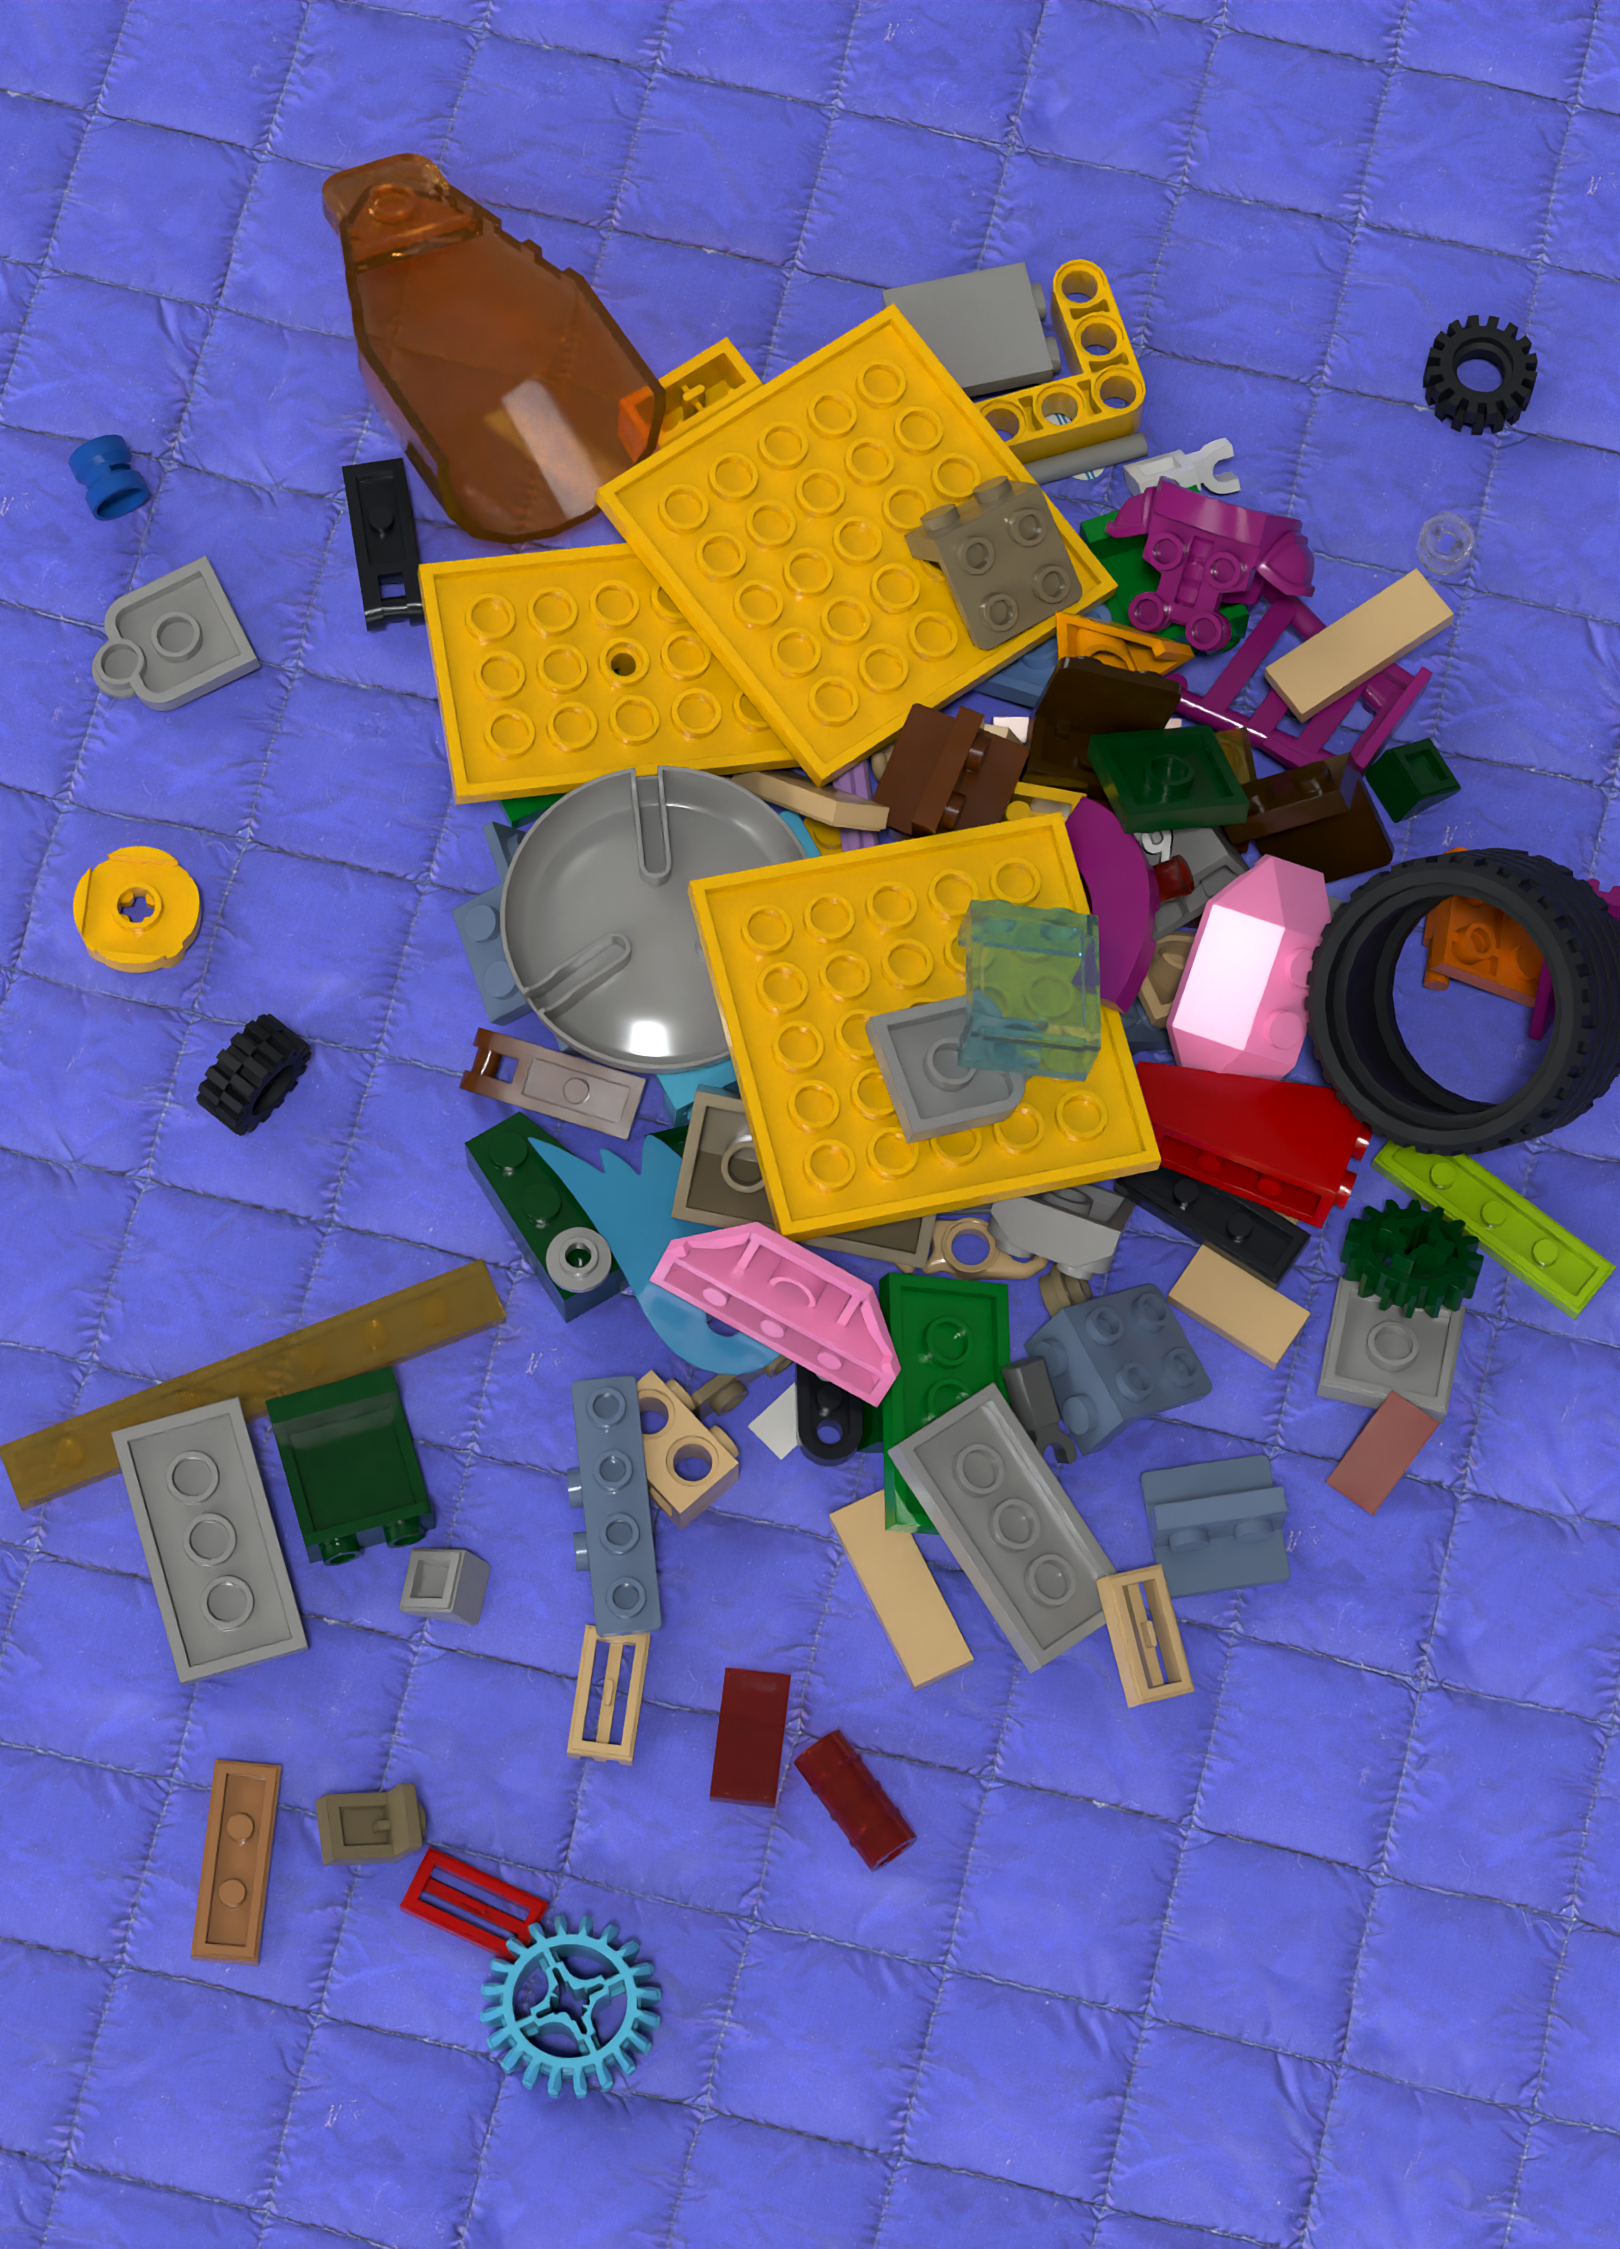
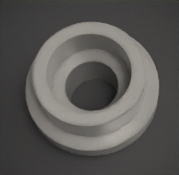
M575 1227L559 1233L551 1241L547 1249L546 1265L550 1277L559 1287L570 1292L583 1293L597 1288L605 1281L611 1269L612 1258L608 1243L599 1233L588 1228ZM583 1249L591 1255V1259L584 1267L577 1268L571 1266L566 1261L567 1255L572 1250Z

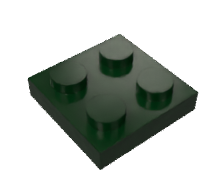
M1210 725L1090 735L1087 757L1125 834L1154 833L1156 831L1197 827L1212 828L1219 825L1246 823L1250 802Z

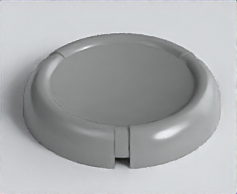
M657 766V776L636 777L635 768L603 775L570 791L547 809L526 833L513 856L505 878L500 906V930L504 954L510 973L524 1000L530 1004L543 1025L565 1044L597 1062L618 1069L648 1074H676L717 1065L731 1059L687 892L689 881L808 859L791 828L778 813L762 799L728 779L708 772L676 766Z

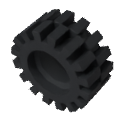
M1479 315L1468 316L1464 328L1457 319L1449 324L1446 334L1440 331L1436 336L1433 348H1430L1423 376V388H1427L1425 400L1428 407L1437 403L1435 416L1441 422L1448 415L1453 417L1451 429L1461 432L1463 424L1466 422L1472 424L1471 435H1482L1484 426L1489 424L1491 432L1494 434L1503 430L1505 420L1512 426L1519 420L1521 411H1526L1538 372H1535L1538 360L1536 353L1529 354L1532 343L1526 335L1518 341L1515 339L1518 327L1511 322L1502 331L1497 329L1499 317L1489 315L1487 325L1479 326ZM1484 359L1500 368L1503 375V383L1494 391H1475L1460 382L1457 368L1465 360Z
M269 1013L268 1015L262 1014L258 1016L256 1022L251 1020L245 1025L242 1034L237 1032L230 1039L231 1045L227 1050L222 1049L216 1056L219 1059L217 1063L209 1066L205 1076L207 1079L200 1083L198 1088L200 1093L196 1096L199 1105L239 1136L245 1135L247 1131L250 1133L255 1130L259 1121L264 1123L270 1117L271 1110L274 1107L278 1109L285 1101L283 1099L288 1091L292 1092L298 1084L295 1081L296 1078L304 1074L307 1068L305 1063L310 1060L312 1054L310 1052L312 1048L308 1043Z

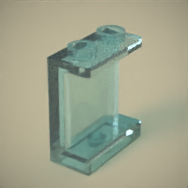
M971 899L958 930V945L966 947V1025L957 1043V1066L1085 1081L1101 1049L1098 915L1075 913L1067 908L1043 909L1012 905L1004 900L980 901Z

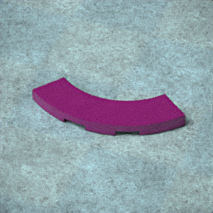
M1082 796L1066 820L1065 826L1077 868L1083 875L1089 888L1093 917L1089 944L1070 987L1084 999L1126 1014L1142 986L1155 951L1156 942L1152 939L1155 912L1159 911L1160 908L1159 887L1155 870L1149 863L1137 837L1133 833H1124L1113 812L1101 804Z

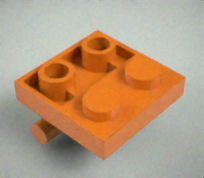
M1458 846L1446 851L1445 854L1467 851L1469 849ZM1462 896L1446 899L1427 913L1423 945L1428 948L1423 983L1426 988L1437 991L1447 990L1451 977L1525 1006H1535L1543 955L1530 935L1519 923L1499 908L1476 898Z

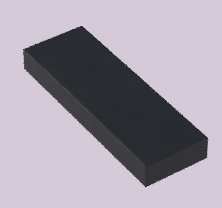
M1160 1165L1158 1170L1119 1177L1114 1184L1113 1190L1136 1203L1201 1246L1203 1244L1274 1290L1278 1289L1311 1239V1234L1270 1208Z

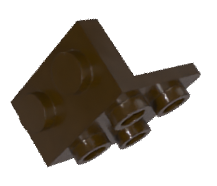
M1088 656L1061 658L1029 716L1026 739L1029 757L1022 772L1021 781L1084 793L1089 797L1109 801L1087 757L1090 735L1164 729L1181 700L1182 685L1177 681L1166 679L1153 671L1141 670L1135 672L1105 665L1098 659Z
M1351 752L1241 784L1250 802L1246 823L1223 825L1232 845L1254 839L1262 856L1268 854L1324 874L1325 883L1386 866L1391 863L1394 855V846Z

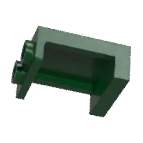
M392 1366L265 1401L310 1564L323 1560L326 1566L348 1563L362 1555L361 1549L385 1542L389 1548L405 1547L422 1540L425 1537L424 1531L436 1528L430 1500H428Z

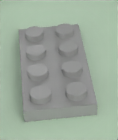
M994 1382L887 1451L1030 1674L1042 1668L1106 1624L1095 1580L1118 1574V1572Z
M231 1398L111 1432L181 1687L308 1651L306 1637L239 1398Z

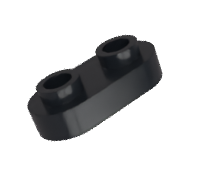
M796 1363L795 1410L797 1444L803 1455L815 1464L828 1467L841 1465L854 1456L860 1445L863 1434L862 1399L832 1382L822 1381L817 1377L816 1373ZM825 1426L832 1427L838 1431L840 1440L834 1444H825L818 1438L817 1431Z

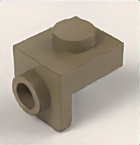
M400 1783L387 1792L325 1794L315 1801L323 1866L397 1863L422 1846V1839L426 1829V1817L422 1805L417 1802L414 1783Z

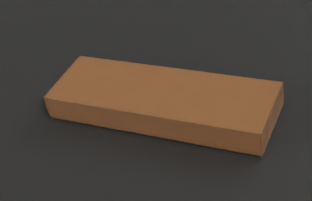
M215 1759L191 1949L192 1960L259 1966L283 1773L281 1765Z

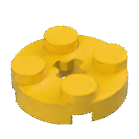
M131 846L120 848L108 854V860L98 864L93 871L90 867L81 877L73 899L75 924L89 955L94 960L102 962L110 968L129 973L150 972L159 968H171L179 964L186 954V949L194 942L197 936L202 916L198 888L188 872L179 866V862L162 850L146 846ZM135 897H145L147 907L154 909L151 916L144 917L142 922L134 923L130 922L129 916L120 914L122 907L133 905Z

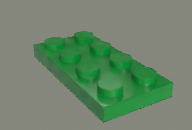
M889 1272L879 1279L880 1308L901 1370L882 1399L885 1531L940 1535L887 1451L993 1382L1010 1406L1000 1371L1002 1366L1010 1364L1008 1284Z

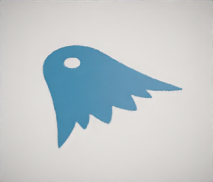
M653 1135L646 1136L642 1148L641 1174L637 1175L624 1160L605 1148L600 1149L604 1173H602L587 1162L554 1145L528 1137L535 1150L560 1177L587 1213L599 1234L606 1240L646 1318L655 1332L673 1352L700 1369L726 1375L755 1372L770 1365L781 1355L742 1332L730 1337L716 1334L707 1324L706 1312L649 1281L671 1240L725 1229L671 1218L682 1158L667 1144Z

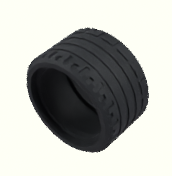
M1507 848L1475 849L1412 859L1391 866L1390 872H1379L1369 878L1364 885L1358 886L1350 894L1351 900L1347 903H1341L1333 913L1334 917L1331 922L1325 925L1321 933L1323 940L1320 946L1314 949L1311 958L1314 961L1312 971H1308L1306 982L1310 986L1309 997H1305V1010L1309 1011L1310 1020L1309 1023H1306L1308 1035L1313 1037L1315 1047L1312 1050L1316 1061L1320 1060L1324 1069L1322 1075L1327 1084L1332 1083L1337 1091L1335 1096L1342 1105L1346 1104L1352 1110V1115L1360 1123L1367 1122L1372 1126L1371 1131L1378 1136L1386 1137L1392 1140L1393 1144L1403 1148L1415 1146L1416 1152L1441 1156H1456L1462 1153L1473 1155L1520 1143L1551 1133L1553 1129L1564 1127L1580 1115L1585 1114L1594 1106L1593 1100L1603 1097L1610 1089V1084L1614 1078L1620 1074V921L1618 918H1612L1608 912L1610 906L1604 898L1598 897L1592 890L1593 887L1587 881L1574 878V871L1564 865H1558L1552 859L1542 855L1529 856L1528 851ZM1454 896L1481 900L1503 910L1519 923L1542 952L1552 977L1556 1009L1553 1034L1543 1061L1526 1085L1501 1104L1469 1100L1443 1088L1421 1069L1408 1051L1396 1022L1393 986L1396 964L1405 941L1427 913L1442 901Z

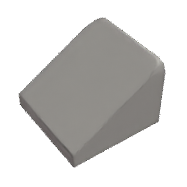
M412 1548L399 1611L404 1614L457 1624L477 1625L490 1573L489 1564L467 1550Z

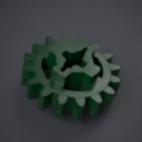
M1389 1199L1385 1202L1383 1213L1371 1206H1367L1364 1208L1362 1219L1352 1218L1347 1235L1345 1236L1340 1261L1347 1264L1344 1273L1346 1281H1361L1357 1295L1365 1298L1375 1294L1381 1298L1379 1303L1380 1310L1386 1311L1392 1305L1402 1307L1405 1318H1412L1415 1308H1423L1431 1318H1438L1441 1305L1456 1312L1460 1310L1463 1298L1471 1299L1473 1297L1484 1261V1256L1476 1253L1479 1239L1477 1236H1462L1466 1224L1462 1219L1454 1220L1450 1223L1443 1220L1444 1208L1438 1206L1431 1212L1421 1210L1419 1200L1412 1199L1408 1209H1400L1395 1201Z

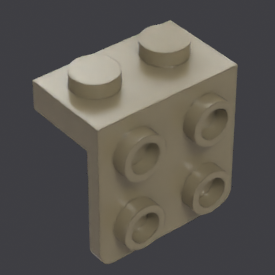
M1007 476L995 477L979 484L973 489L975 497L957 507L955 504H946L930 510L920 518L922 526L904 535L913 558L939 562L970 638L976 647L982 649H991L1051 617L1055 614V611L1060 612L1073 605L1082 596L1081 584L1040 485L1009 480Z

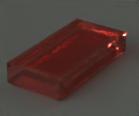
M725 1668L710 1801L775 1809L791 1675Z

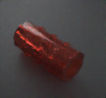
M840 1730L831 1732L821 1738L794 1761V1765L811 1787L810 1791L817 1795L830 1813L832 1821L838 1824L848 1838L851 1847L856 1849L871 1872L877 1871L892 1862L918 1840L913 1830L902 1817L899 1808L894 1806L881 1788L880 1781L873 1777L862 1762L860 1754L854 1751Z

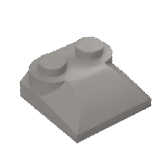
M1089 1183L994 1202L990 1211L992 1215L987 1231L997 1239L996 1247L1007 1254L1020 1258H1031L1035 1254L1057 1262V1269L1064 1274L1078 1279L1091 1280L1095 1273L1103 1274L1109 1272L1116 1249L1137 1204L1118 1192Z

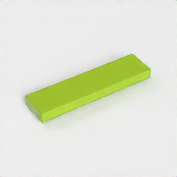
M1389 1140L1372 1161L1371 1168L1411 1198L1419 1200V1203L1430 1212L1439 1206L1444 1208L1443 1220L1450 1223L1454 1220L1462 1219L1466 1223L1462 1236H1477L1479 1239L1478 1248L1574 1321L1611 1277L1616 1268L1615 1265L1471 1157L1465 1155V1153L1456 1156L1424 1154L1416 1152L1415 1146L1403 1148Z

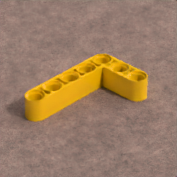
M1078 259L1062 264L1055 272L1052 283L1050 301L1051 321L1071 376L974 403L994 430L1008 431L1014 436L1004 442L1021 464L1134 434L1140 427L1146 395L1145 382L1107 277L1102 269L1091 261ZM1079 292L1087 295L1091 300L1077 303L1069 300L1066 295ZM1090 345H1100L1110 350V353L1097 356L1090 354L1084 348ZM1117 397L1124 399L1130 405L1125 408L1116 409L1109 407L1103 401L1108 398ZM1059 413L1066 415L1072 421L1064 425H1056L1046 420L1045 417L1050 414Z

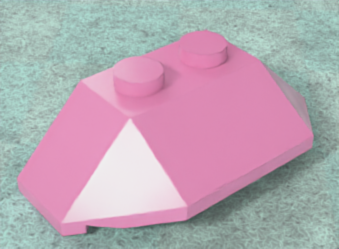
M1265 854L1254 863L1255 867L1235 878L1206 903L1166 1022L1177 1066L1278 1081L1296 1066L1308 1030L1306 1023L1310 1022L1309 1011L1305 1010V997H1309L1310 986L1306 982L1308 971H1312L1314 962L1311 958L1315 947L1320 946L1323 940L1321 933L1325 925L1329 924L1332 919L1323 873Z
M759 1222L671 1240L649 1280L876 1408L901 1370L873 1286Z

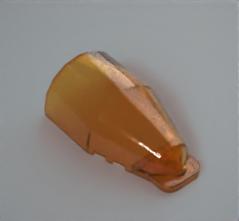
M413 153L396 154L331 175L323 183L322 210L325 218L338 235L358 366L368 399L446 515L473 538L508 545L551 538L595 517L602 511L594 501L596 490L651 456L655 450L665 413L666 390L585 278L570 267L561 271L542 257V247L532 240L527 239L521 243L502 230V220L449 184L437 166L427 157Z

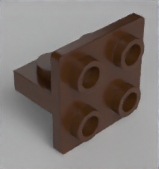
M916 703L910 709L872 801L889 807L887 828L914 839L1000 823L1026 765L1029 749L1026 746L984 730L985 715L960 706L957 716L954 718Z

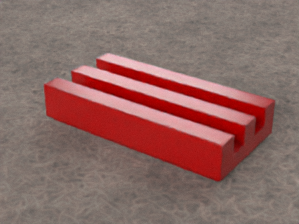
M431 1847L428 1848L400 1904L402 1912L513 1964L517 1959L508 1951L506 1947L507 1941L420 1901L422 1893H427L516 1935V1939L520 1940L527 1949L530 1943H533L529 1934V1925L535 1922L540 1925L550 1908L548 1902ZM436 1868L529 1912L525 1922L431 1879L430 1877L434 1869Z

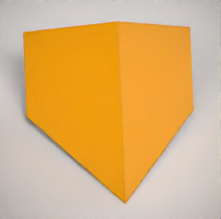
M1055 611L1058 661L1064 657L1088 656L1098 659L1105 665L1135 672L1141 670L1153 671L1164 676L1195 657L1190 645L1149 632H1143L1142 630L1117 622Z

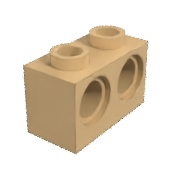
M651 1369L636 1382L640 1413L646 1411L657 1412L667 1420V1424L658 1433H642L648 1496L682 1530L739 1481V1463L735 1458L740 1455V1452L722 1429L714 1425L708 1430L692 1413L695 1405L690 1395L678 1382L670 1379L664 1383ZM699 1458L704 1460L711 1470L701 1480L687 1481L677 1475L675 1468L684 1459Z

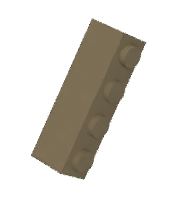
M698 1084L671 1218L725 1229L759 1222L776 1232L740 1092ZM937 1214L795 1243L925 1269Z

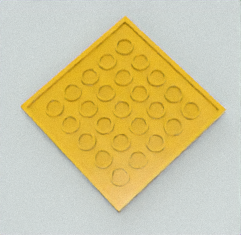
M894 303L596 490L594 501L813 783L819 788H822L898 738L912 705L919 703L939 711L1057 633L1056 614L991 649L976 647L970 638L939 562L913 558L904 535L922 526L920 518L930 510L946 504H955L957 507L975 497L973 489L976 486L995 477L1007 476L1009 480L1034 484H1037V482ZM1042 490L1082 587V596L1079 601L1060 612L1084 616L1113 597L1119 585Z
M1061 811L689 881L687 890L778 1234L793 1242L1158 1170L1161 1156L1120 1014L1116 1010L1080 997L1070 987L1089 944L1092 917ZM973 995L990 1002L999 1012L1003 1023L1021 1025L1032 1033L1040 1052L1039 1066L1033 1077L1025 1083L1024 1095L1009 1118L998 1123L907 1144L865 1029L870 1017L954 997Z

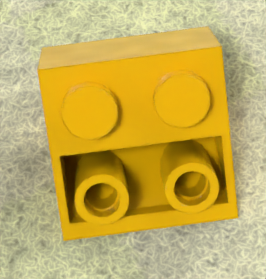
M725 337L625 400L626 432L645 458H648L758 389L763 383L728 337Z

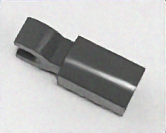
M1027 1357L1002 1366L1000 1371L1011 1409L1041 1456L1043 1457L1045 1448L1051 1445L1057 1463L1070 1464L1076 1462L1074 1442L1067 1434L1060 1431L1058 1425L1062 1417L1044 1357Z

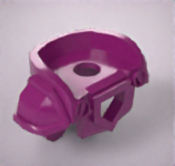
M1160 476L1157 486L1147 487L1144 493L1128 498L1120 508L1115 520L1109 521L1105 528V531L1114 538L1148 535L1142 557L1162 574L1156 592L1146 591L1137 595L1131 601L1128 608L1131 623L1143 632H1161L1168 628L1171 622L1186 626L1185 633L1188 642L1200 651L1216 652L1224 648L1231 638V625L1228 618L1218 611L1221 602L1257 605L1267 581L1286 595L1313 597L1315 586L1311 584L1314 575L1315 558L1307 546L1308 538L1301 534L1303 523L1300 520L1285 515L1257 511L1215 499L1184 488L1176 480L1166 476Z

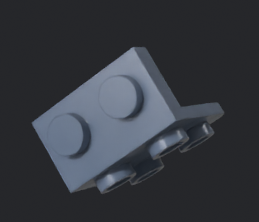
M1150 1283L1062 1308L1023 1345L1029 1357H1044L1060 1414L1083 1456L1103 1450L1134 1421L1202 1400L1212 1390V1383L1161 1290Z

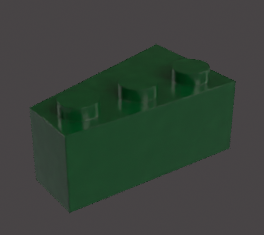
M519 1111L464 1143L467 1166L562 1318L568 1323L630 1287L612 1252V1264L607 1278L600 1286L591 1291L575 1293L564 1290L550 1277L546 1265V1253L551 1241L559 1233L575 1227L588 1228L597 1233L599 1232L574 1195L529 1142L528 1137L544 1141L572 1155L574 1154ZM575 1249L567 1255L566 1261L571 1266L580 1268L589 1263L591 1255L586 1250Z

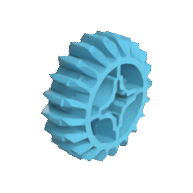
M556 1916L554 1918L556 1936L545 1938L542 1927L535 1922L528 1927L531 1941L534 1944L529 1949L514 1937H511L506 1942L508 1951L517 1959L514 1965L503 1959L494 1958L491 1961V1972L496 1977L505 1981L504 1984L486 1983L481 1987V1995L484 1999L500 2004V2006L490 2007L480 2012L481 2024L488 2027L503 2026V2028L492 2033L487 2038L488 2048L493 2052L512 2047L501 2062L502 2069L507 2074H510L524 2063H527L528 2067L524 2072L522 2083L529 2090H532L538 2084L542 2074L550 2076L548 2081L549 2097L558 2098L562 2092L563 2079H573L576 2098L582 2099L587 2097L588 2091L585 2078L596 2075L599 2086L604 2092L613 2089L612 2077L607 2068L614 2064L622 2074L630 2077L635 2073L636 2068L632 2059L625 2052L630 2049L639 2055L647 2056L652 2050L651 2042L643 2035L637 2033V2030L654 2031L660 2028V2016L653 2012L641 2010V2008L660 2003L661 1992L659 1988L638 1986L654 1976V1968L650 1962L629 1967L640 1952L639 1945L636 1941L632 1940L625 1943L617 1951L613 1950L619 1932L618 1928L612 1924L604 1929L599 1940L592 1938V1917H582L579 1923V1934H568L565 1916ZM559 1958H587L603 1965L613 1975L606 1979L602 1975L588 1980L578 1979L568 1972L563 1961H560ZM541 1967L549 1987L548 1993L542 2002L530 2008V2015L516 2021L515 2005L518 1993L530 1974ZM557 1980L561 1981L566 1994L570 1993L575 2002L584 1999L590 2001L589 2005H581L582 2027L585 2034L581 2033L576 2021L571 2020L566 2012L556 2015L554 2012L552 2013V2009H561ZM625 1993L627 2009L624 2021L613 2039L601 2048L596 2038L593 2020L600 2011L611 2006V1999ZM537 2034L540 2039L551 2034H562L573 2041L578 2051L581 2052L582 2057L562 2058L549 2055L536 2048L527 2039Z

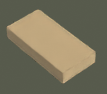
M1203 1244L1169 1292L1166 1300L1172 1306L1274 1371L1311 1315L1306 1309Z

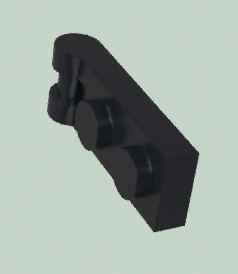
M403 458L342 466L367 632L386 629L385 623L409 620L410 626L424 624L425 617L417 574L420 563ZM404 583L405 595L381 598L379 585Z

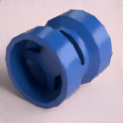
M116 434L104 435L84 443L72 453L68 462L77 482L86 486L88 491L85 500L95 519L112 520L122 517L141 506L149 495V490L140 472L132 470L130 466L132 454L122 436Z

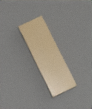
M1416 568L1267 666L1264 677L1302 724L1453 624L1454 613Z
M773 769L733 774L732 782L747 789L760 799L828 825L879 832L881 829L886 828L889 807L827 784L819 788L810 778L786 769Z
M884 1489L830 1513L829 1522L913 1691L916 1692L973 1665L974 1658L912 1534L909 1532L885 1531Z

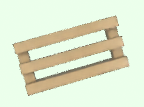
M1162 1564L1109 1575L1095 1580L1128 1708L1195 1692ZM1143 1582L1155 1631L1152 1622L1147 1619L1138 1584ZM1157 1639L1169 1684L1164 1685L1155 1650Z
M585 1626L567 1757L581 1759V1756L591 1757L593 1761L607 1762V1760L619 1761L622 1765L633 1766L651 1633L601 1638L596 1634V1626ZM599 1641L610 1643L596 1742L583 1741ZM624 1645L635 1646L622 1742L621 1745L609 1744L623 1647Z

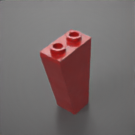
M1138 1061L1136 1073L1161 1156L1160 1166L1321 1229L1332 1206L1344 1210L1357 1177V1173L1346 1170L1350 1158L1362 1160L1373 1132L1371 1131L1372 1126L1367 1122L1360 1123L1352 1115V1110L1346 1104L1342 1105L1335 1096L1336 1089Z

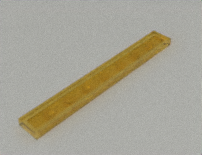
M480 1259L0 1446V1456L23 1512L122 1473L111 1432L235 1397L239 1398L245 1423L248 1424L269 1415L265 1403L267 1400L381 1368L396 1366L506 1323V1315L483 1259Z

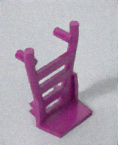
M1267 581L1262 596L1272 606L1204 697L1187 690L1188 682L1183 675L1171 673L1164 677L1177 681L1182 685L1181 700L1173 714L1179 713L1204 725H1210L1213 729L1262 749L1290 770L1312 762L1338 756L1323 749V747L1359 697H1361L1364 710L1371 714L1374 711L1377 713L1350 751L1363 778L1425 692L1433 673L1422 666L1416 676H1413L1396 663H1392L1315 714L1298 738L1276 728L1289 710V707L1273 688L1252 717L1228 708L1289 625L1306 641L1327 627L1298 596L1286 595ZM1245 604L1248 612L1254 607V604Z

